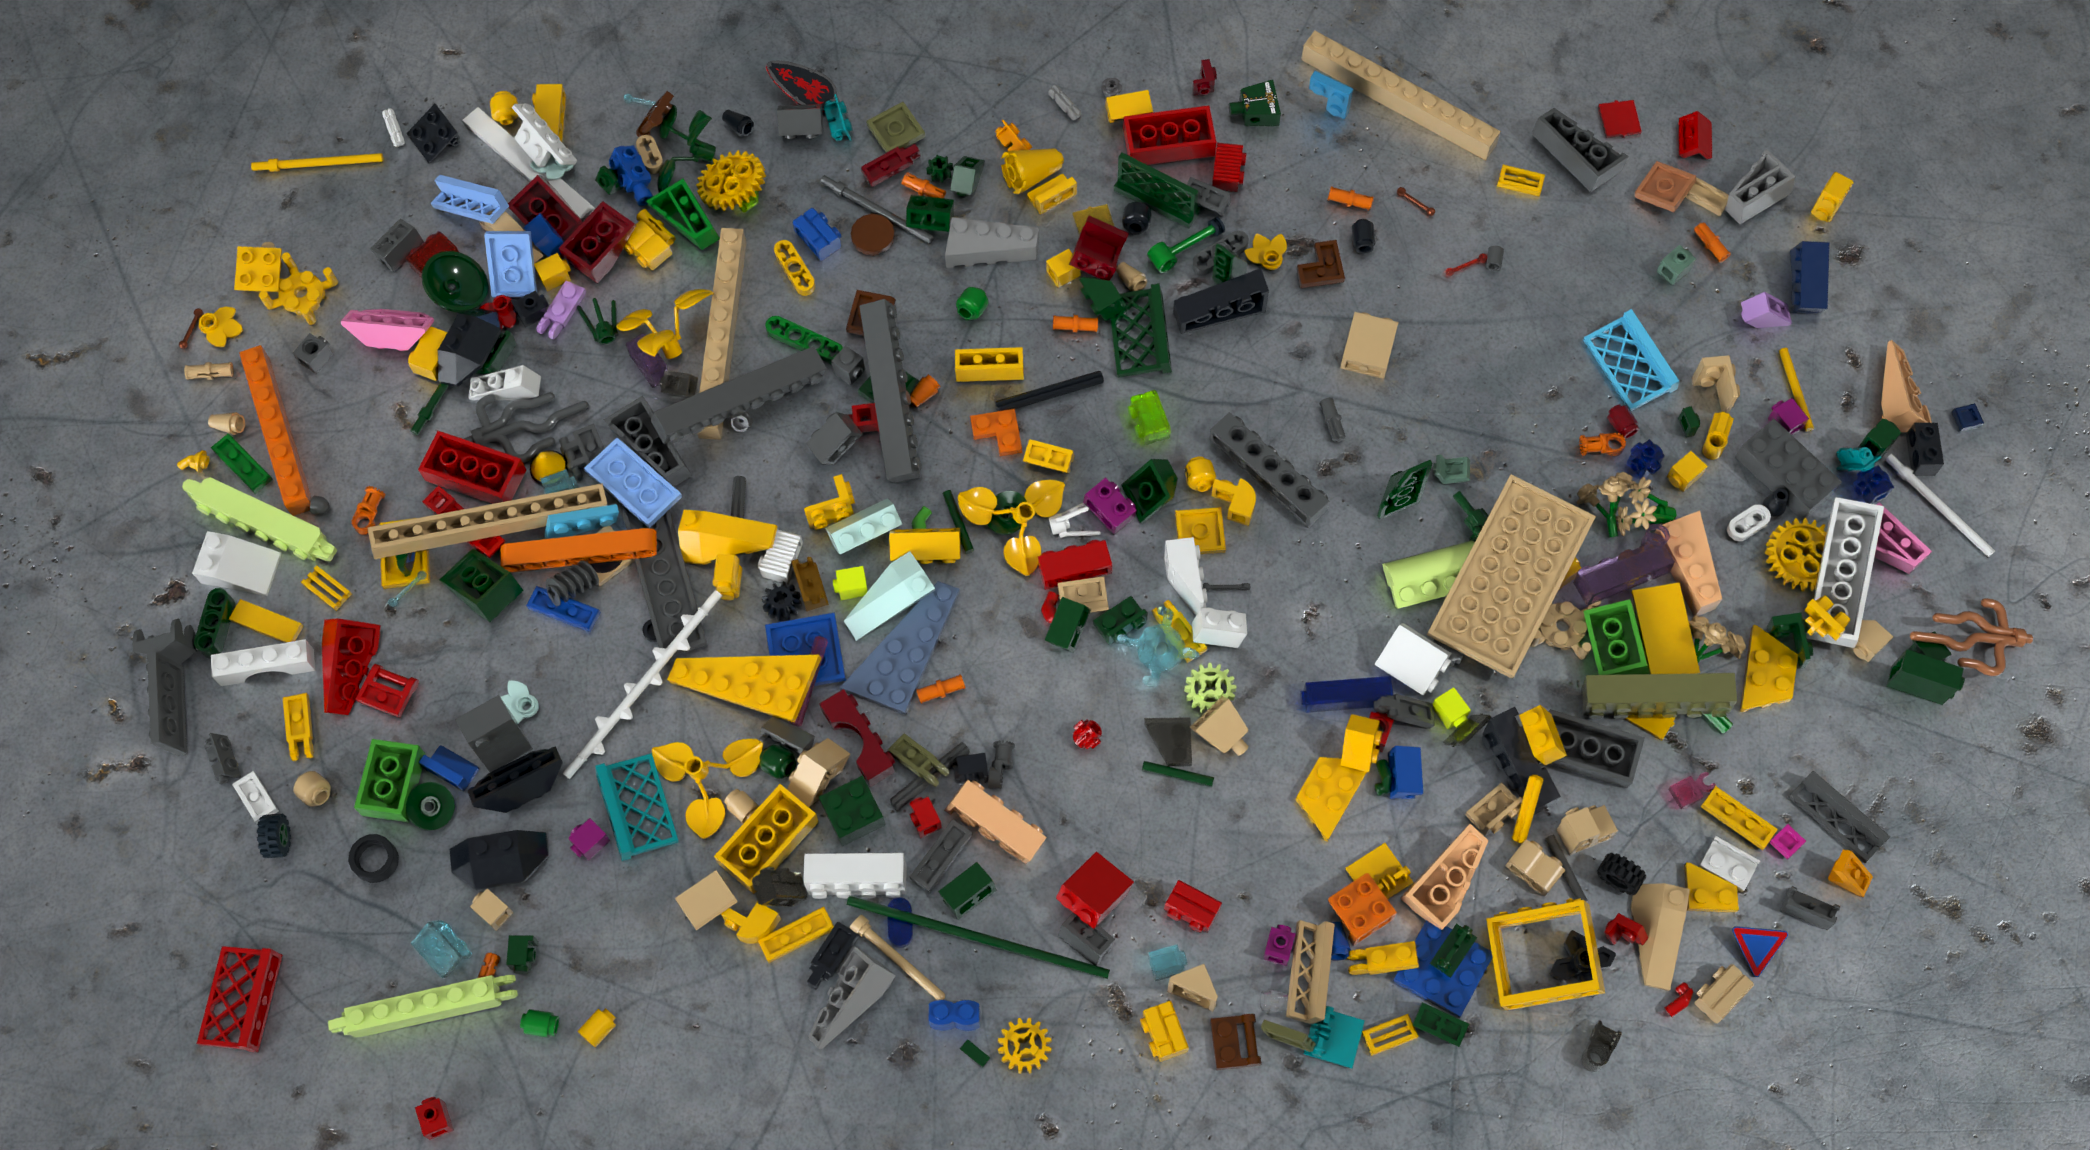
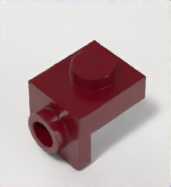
M1210 59L1201 60L1200 73L1202 79L1193 81V95H1207L1214 92L1215 80H1217L1216 68L1211 66Z

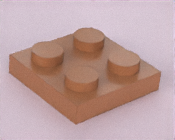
M1656 161L1635 191V198L1675 213L1695 184L1696 175Z

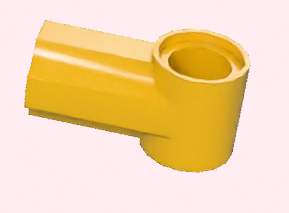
M1715 412L1706 440L1702 446V453L1708 459L1715 460L1721 457L1727 445L1734 420L1729 413Z

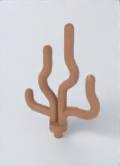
M1988 598L1982 599L1981 605L1985 608H1991L1996 612L1998 626L1991 625L1984 617L1971 611H1964L1957 615L1935 613L1932 616L1933 621L1946 624H1961L1965 621H1973L1986 633H1973L1963 642H1957L1951 637L1942 634L1918 631L1910 633V638L1914 641L1939 643L1959 652L1969 650L1977 642L1995 644L1994 656L1996 665L1994 667L1970 658H1959L1957 661L1960 667L1973 668L1988 676H1998L2003 673L2006 668L2004 648L2006 646L2023 647L2025 643L2031 644L2033 641V636L2027 634L2025 629L2009 628L2004 606L1997 600Z

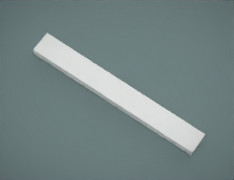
M479 107L462 120L466 127L528 181L531 182L537 175H542L558 191L582 221L595 210L588 201L561 178L550 180L547 179L546 173L535 171L530 166L533 160L514 137Z

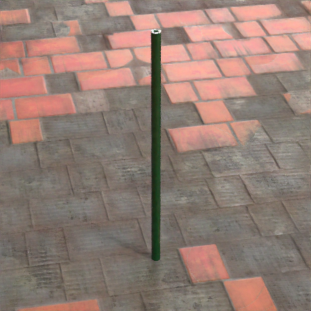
M850 895L846 905L1101 978L1108 979L1110 969Z

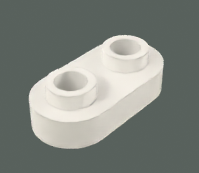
M1763 505L1751 506L1730 521L1727 526L1728 535L1735 541L1748 539L1768 524L1771 518L1770 511ZM1754 516L1758 517V518L1760 519V521L1754 520L1753 517H1754ZM1735 528H1739L1742 533H1738Z

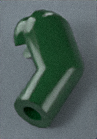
M1381 759L1377 761L1376 766L1382 782L1374 785L1378 796L1389 794L1392 787L1391 769L1387 760Z

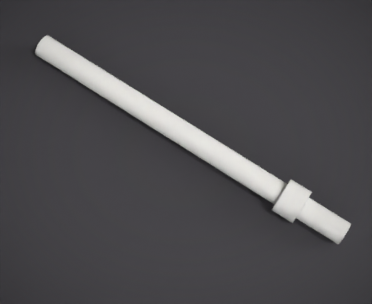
M1890 454L1885 459L1898 472L1897 475L1903 481H1908L1988 558L1995 552L1988 543L1921 482L1908 465L1904 466L1893 454Z

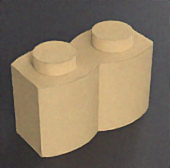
M1528 840L1522 843L1505 865L1512 873L1524 880L1543 896H1546L1565 872V869L1562 867L1563 864L1559 859L1554 856L1549 857L1545 855L1543 848L1537 842Z

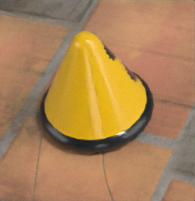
M547 450L540 452L531 461L530 475L538 484H556L565 477L568 471V462L557 451Z

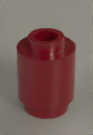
M1618 404L1609 410L1607 419L1617 434L1620 433V435H1623V438L1628 439L1639 432V423L1627 405L1621 406Z

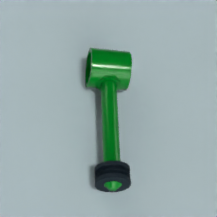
M1215 217L1208 221V227L1173 247L1167 246L1165 242L1155 244L1148 251L1147 256L1160 273H1165L1176 265L1178 261L1175 256L1176 254L1212 234L1219 236L1225 232V226L1219 217Z

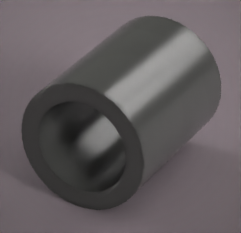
M1490 246L1488 248L1487 269L1498 271L1502 268L1504 254L1502 247Z

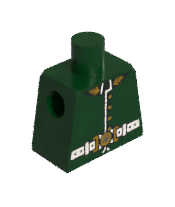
M1268 80L1242 88L1239 101L1229 103L1230 116L1242 114L1244 125L1279 126L1281 112L1274 81Z

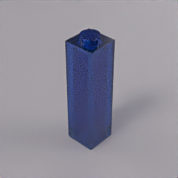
M1391 676L1306 682L1304 690L1300 691L1301 705L1306 707V713L1374 708V701H1377L1382 696L1387 697L1394 694Z

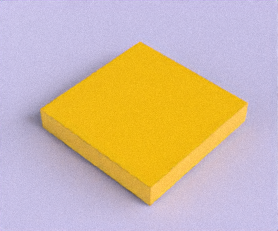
M1221 507L1175 510L1178 539L1194 537L1195 545H1199L1200 554L1226 552Z

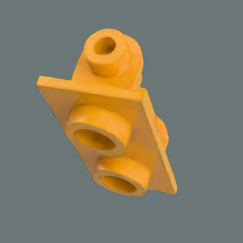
M1002 120L1005 126L998 127L995 132L996 137L1006 148L1013 143L1007 150H1030L1032 145L1025 137L1021 139L1018 136L1020 130L1013 123L1008 124L1005 120Z

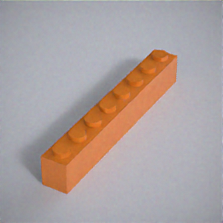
M261 345L241 351L239 354L284 506L293 516L310 511L311 494L270 358Z

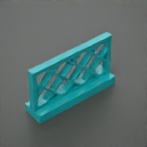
M652 753L605 766V763L595 766L596 777L622 861L631 859L633 855L679 842ZM649 762L651 769L647 776L635 771L638 764ZM622 769L628 772V775L622 783L613 778L612 771ZM632 775L644 780L638 790L626 785ZM647 782L657 788L653 798L642 793ZM623 789L635 794L630 804L621 801L619 798ZM638 797L650 802L645 812L633 807ZM653 804L663 808L664 813L660 820L648 814ZM630 810L642 816L637 826L626 821ZM645 818L657 824L652 834L640 829ZM662 826L670 830L671 838L662 840L656 837L655 834L659 827ZM636 833L649 838L645 845L634 847L632 840Z

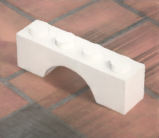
M305 639L211 655L212 678L220 686L245 683L249 676L261 672L277 671L291 675L315 671L314 649Z

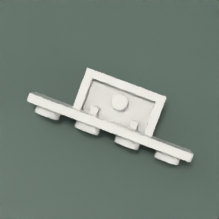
M526 103L513 105L512 109L523 120L514 139L538 167H545L551 155L561 165L576 164L577 159L572 155L571 150L565 147L560 141L559 136L553 133L547 126L546 121L541 119L535 112L533 106Z

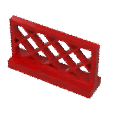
M222 946L196 1044L259 1052L282 954L269 948H262L260 950ZM233 953L237 955L239 961L229 968L226 964L228 954ZM254 956H260L258 965L251 970L247 961ZM243 965L247 974L237 981L232 973ZM229 977L233 985L222 992L220 989L221 981ZM251 978L253 982L252 989L244 994L240 986ZM237 990L241 998L230 1005L226 997ZM222 1001L227 1009L216 1017L214 1014L215 1005ZM245 1003L247 1006L246 1014L238 1018L234 1010ZM230 1014L234 1023L224 1030L220 1021ZM216 1025L220 1034L212 1040H206L208 1031ZM238 1027L241 1032L238 1043L231 1042L228 1034Z

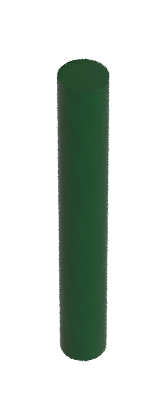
M946 490L942 494L955 527L960 528V540L966 554L972 553L974 548L951 490Z
M1148 761L1143 762L1142 770L1213 786L1214 777Z

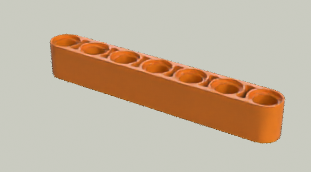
M651 528L507 543L500 547V566L509 572L572 566L577 565L581 560L593 564L653 557L657 554V531Z

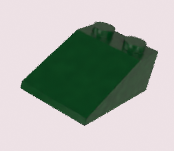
M471 549L439 579L443 585L488 622L497 617L503 609L524 591L509 571L475 549Z

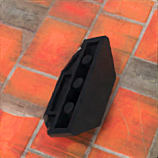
M478 308L458 313L438 349V381L441 384L459 387L463 384L464 380L470 378L483 367L502 332L499 314L496 311Z
M556 746L550 749L530 752L488 773L477 782L475 787L468 789L467 792L471 803L476 808L503 813L518 809L523 804L535 798H540L545 793L551 791L563 761Z
M513 830L467 838L449 849L451 872L476 890L525 882L539 868L543 861L545 862L549 858L547 833Z

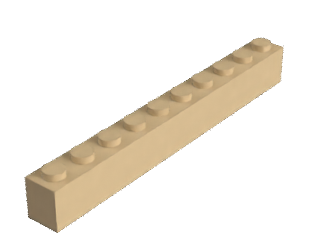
M1314 31L1303 45L1302 61L1486 161L1496 147L1501 132L1498 129L1323 34Z
M721 228L713 286L714 295L712 294L699 393L729 381L747 243L743 229ZM723 422L716 426L711 424L704 427L701 432L697 433L698 438L721 440Z
M596 484L368 527L367 529L374 559L546 527L548 515L607 506L603 484Z

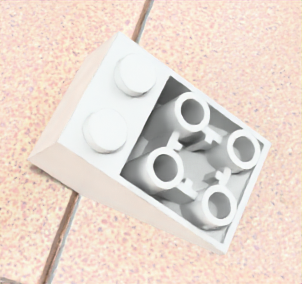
M1194 537L1166 540L1164 562L1167 580L1196 616L1200 608H1206L1207 602L1206 588H1203L1202 583L1204 581L1203 568L1199 567V545H1195Z

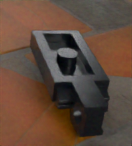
M840 922L835 924L811 961L809 971L813 973L807 980L808 986L817 990L823 979L828 982L833 977L858 939V933L856 934Z

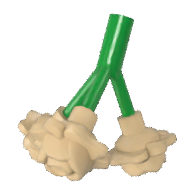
M1618 472L1615 476H1610L1601 486H1592L1591 484L1582 486L1577 492L1579 499L1576 503H1590L1593 507H1596L1607 519L1609 537L1618 536L1616 512L1620 498L1624 496V492L1634 489L1633 484L1636 482L1632 481L1631 475L1625 472ZM1597 489L1601 491L1602 495L1608 496V501L1610 502L1609 514L1599 504L1601 501L1596 497Z
M1694 616L1689 621L1698 663L1719 653L1725 654L1730 652L1738 659L1741 658L1742 651L1746 648L1742 636L1739 634L1735 635L1731 631L1726 633L1724 626L1717 622L1710 624L1706 617ZM1703 634H1705L1704 645L1699 650V642L1702 641ZM1713 644H1721L1720 648L1703 654Z

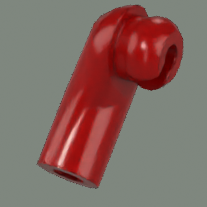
M1686 982L1676 987V992L1680 996L1664 1007L1672 1018L1689 1005L1693 996V989L1689 988Z

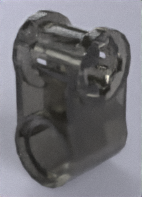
M1598 1020L1581 1060L1584 1068L1591 1072L1601 1070L1609 1061L1622 1032L1619 1030L1616 1032L1604 1026L1602 1021ZM1590 1053L1599 1055L1601 1062H1594L1590 1057Z

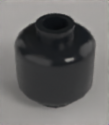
M1142 202L1129 203L1123 211L1122 224L1124 229L1134 235L1146 232L1151 223V209Z

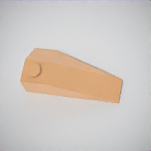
M1890 340L1887 344L1881 401L1883 414L1881 417L1893 422L1900 432H1908L1914 423H1932L1927 406H1922L1917 396L1921 394V391L1910 377L1913 375L1904 350L1893 340Z
M1469 824L1409 887L1400 899L1420 917L1443 930L1459 912L1463 898L1469 889L1471 879L1489 840L1474 826Z

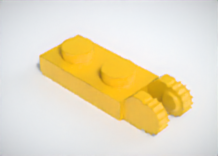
M1167 600L1164 602L1165 609L1172 616L1167 620L1158 608L1151 610L1163 631L1187 663L1207 651L1205 644L1193 642L1192 626L1183 614L1178 612L1171 601Z
M303 693L283 697L286 741L289 743L291 760L296 761L299 759L297 743L303 741L304 753L307 758H311L314 756L309 695Z
M1415 941L1365 948L1366 950L1356 949L1349 951V956L1347 957L1348 960L1352 961L1367 959V964L1349 966L1348 971L1351 975L1368 973L1373 975L1419 967Z

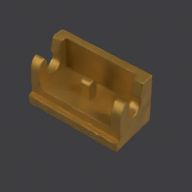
M807 557V562L800 563L798 559L792 560L806 611L829 605L817 564L813 562L812 557Z

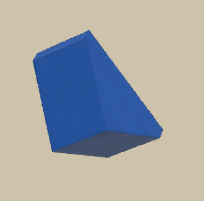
M541 213L523 227L525 231H531V239L534 245L547 257L556 253L559 256L562 255L559 247L565 241Z

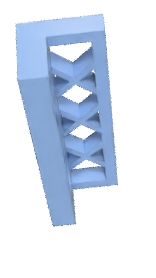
M439 175L434 180L441 190V193L431 202L435 209L494 224L509 207L498 189L444 175ZM447 197L451 198V200L443 202ZM466 202V204L456 207L457 204ZM481 206L480 208L471 211L472 208ZM494 210L491 215H486L487 212Z

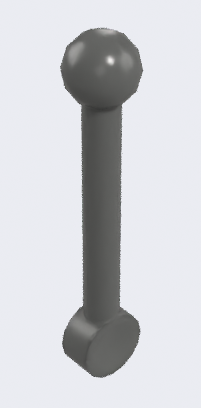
M1203 583V588H1206V592L1210 589H1241L1244 591L1251 589L1250 583L1236 585H1210L1209 583Z

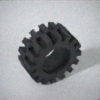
M1608 853L1597 870L1600 878L1606 880L1605 883L1611 884L1612 888L1619 889L1622 893L1626 892L1628 895L1637 894L1647 877L1645 871L1641 870L1639 865H1635V862L1629 861L1627 857H1621L1617 853Z

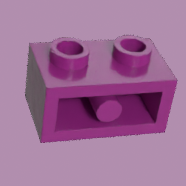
M1106 477L1088 491L1083 500V503L1089 507L1113 535L1132 521L1137 511L1134 503L1129 498L1125 499L1120 493L1119 487L1114 482H1109Z

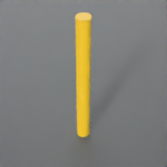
M1782 348L1779 350V354L1795 402L1809 418L1804 429L1806 432L1812 431L1814 426L1788 348Z

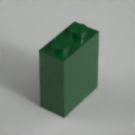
M1906 649L1891 666L1886 687L1943 705L1949 698L1952 699L1957 691H1961L1965 682V678L1962 677L1964 668Z

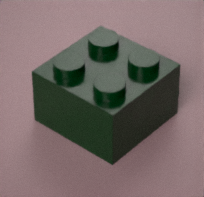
M863 775L819 796L821 805L842 846L886 825L884 817Z

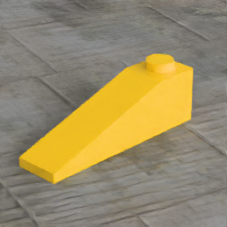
M683 510L678 528L679 544L685 563L704 565L711 563V560H715L717 554H750L772 548L778 527L774 524L713 512Z

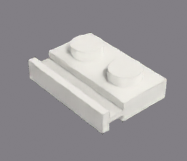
M1715 836L1698 867L1736 885L1737 890L1743 892L1760 860Z

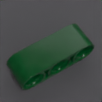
M215 588L209 592L194 639L195 647L208 659H211V655L222 653L231 623L229 617L235 609L234 599L222 588ZM225 599L222 604L218 605L220 600ZM219 620L215 626H211L214 621ZM209 642H212L208 648H205Z

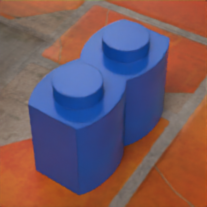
M947 1000L933 1001L929 1003L930 1027L939 1031L951 1030L955 1027L963 1031L976 1030L980 1028V1005L971 1000H962L956 1003Z

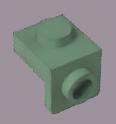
M1436 455V463L1433 465L1434 475L1443 484L1470 481V459L1468 457L1445 459L1442 455Z

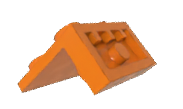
M1369 873L1362 875L1328 899L1332 908L1350 931L1348 939L1353 946L1391 922L1397 913Z

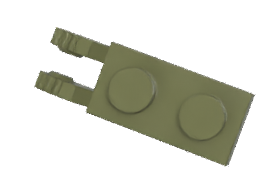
M905 733L887 749L895 759L920 778L923 777L933 787H936L939 781L928 772L934 767L945 777L950 773L937 760L936 756Z

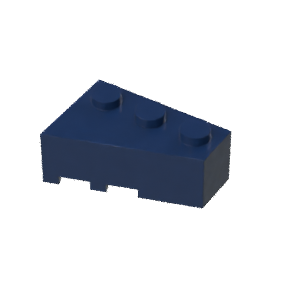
M1802 241L1790 250L1793 287L1791 304L1794 305V312L1822 313L1828 309L1830 242Z

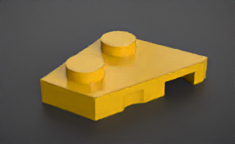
M1686 862L1684 864L1685 888L1690 889L1687 911L1737 912L1739 910L1736 885L1692 863Z

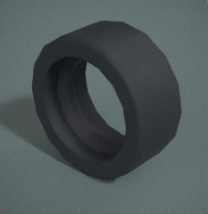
M368 834L359 838L352 845L349 851L348 862L351 870L363 881L378 883L388 879L395 872L398 866L399 855L396 847L386 837L378 834ZM373 845L384 847L388 854L386 863L377 871H365L360 865L362 853Z

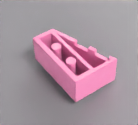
M1884 507L1874 557L1910 574L1926 560L1932 551Z

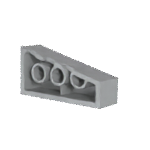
M952 217L945 252L946 269L954 268L957 265L969 267L977 263H987V265L996 264L999 261L1011 263L1036 260L1039 247V228Z

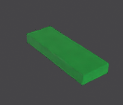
M229 433L211 447L215 454L254 494L273 480Z

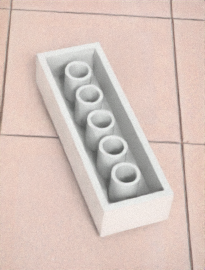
M1835 497L1813 599L1816 601L1826 595L1834 604L1827 612L1833 618L1839 612H1844L1850 618V622L1837 641L1829 634L1822 638L1817 632L1812 636L1806 633V638L1855 648L1859 638L1884 506Z

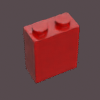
M1096 851L1062 884L1056 899L1064 907L1076 914L1084 923L1095 929L1128 895L1134 881Z

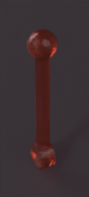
M1482 253L1477 259L1455 268H1447L1446 275L1452 276L1454 272L1478 262L1485 263L1487 255Z

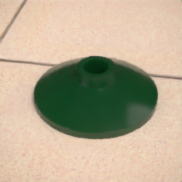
M1004 491L996 495L997 506L994 510L1016 508L1020 503L1027 502V500L1016 491ZM1010 513L992 514V519L988 526L997 534L1009 535L1018 531L1021 528V524L1013 519V515L1008 518Z
M426 782L416 786L409 793L406 802V813L409 820L416 827L423 830L442 828L451 820L455 810V802L451 792L445 786L436 782ZM425 803H431V811L425 810Z

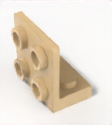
M1730 355L1701 359L1692 376L1693 386L1710 387L1716 384L1721 412L1725 413L1730 412L1740 396V387L1735 383L1734 378L1736 369L1735 365L1731 364Z

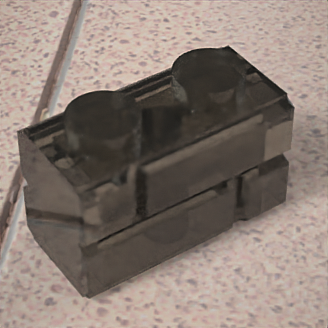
M767 867L760 870V874L752 879L754 890L757 891L758 904L793 907L808 897L805 886H802L804 882L801 873L790 872L789 868L775 870L774 867Z

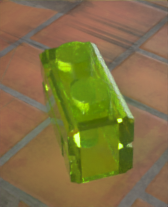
M1152 390L1130 398V406H1127L1130 418L1136 420L1135 432L1138 439L1142 438L1145 445L1169 439L1171 428L1157 391Z

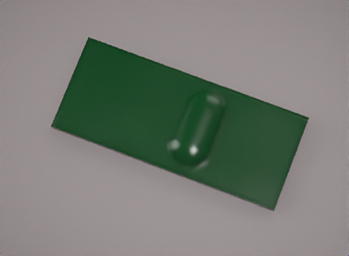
M968 1039L960 1048L961 1051L982 1068L990 1059L988 1055Z

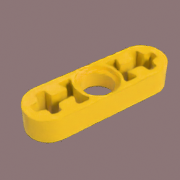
M788 240L778 241L774 246V253L782 269L798 294L802 296L811 295L815 291L813 276L793 244ZM781 249L788 250L790 258L787 259L786 255L781 252ZM792 264H799L801 266L797 272H791L789 267ZM801 277H803L804 282L809 285L808 287L805 288L804 285H801Z

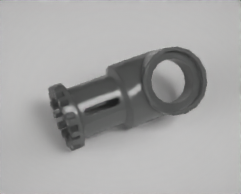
M999 740L993 743V747L996 749L995 760L992 761V766L989 769L988 788L1002 789V784L1000 783H1003V770L1013 768L1011 755L1015 744L1008 741L1004 743V740L1001 743Z

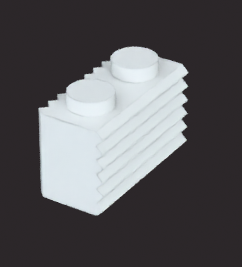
M777 529L773 547L767 549L765 556L761 555L758 562V569H760L763 578L781 583L784 581L786 584H789L794 570L791 561L798 559L803 545L800 535Z

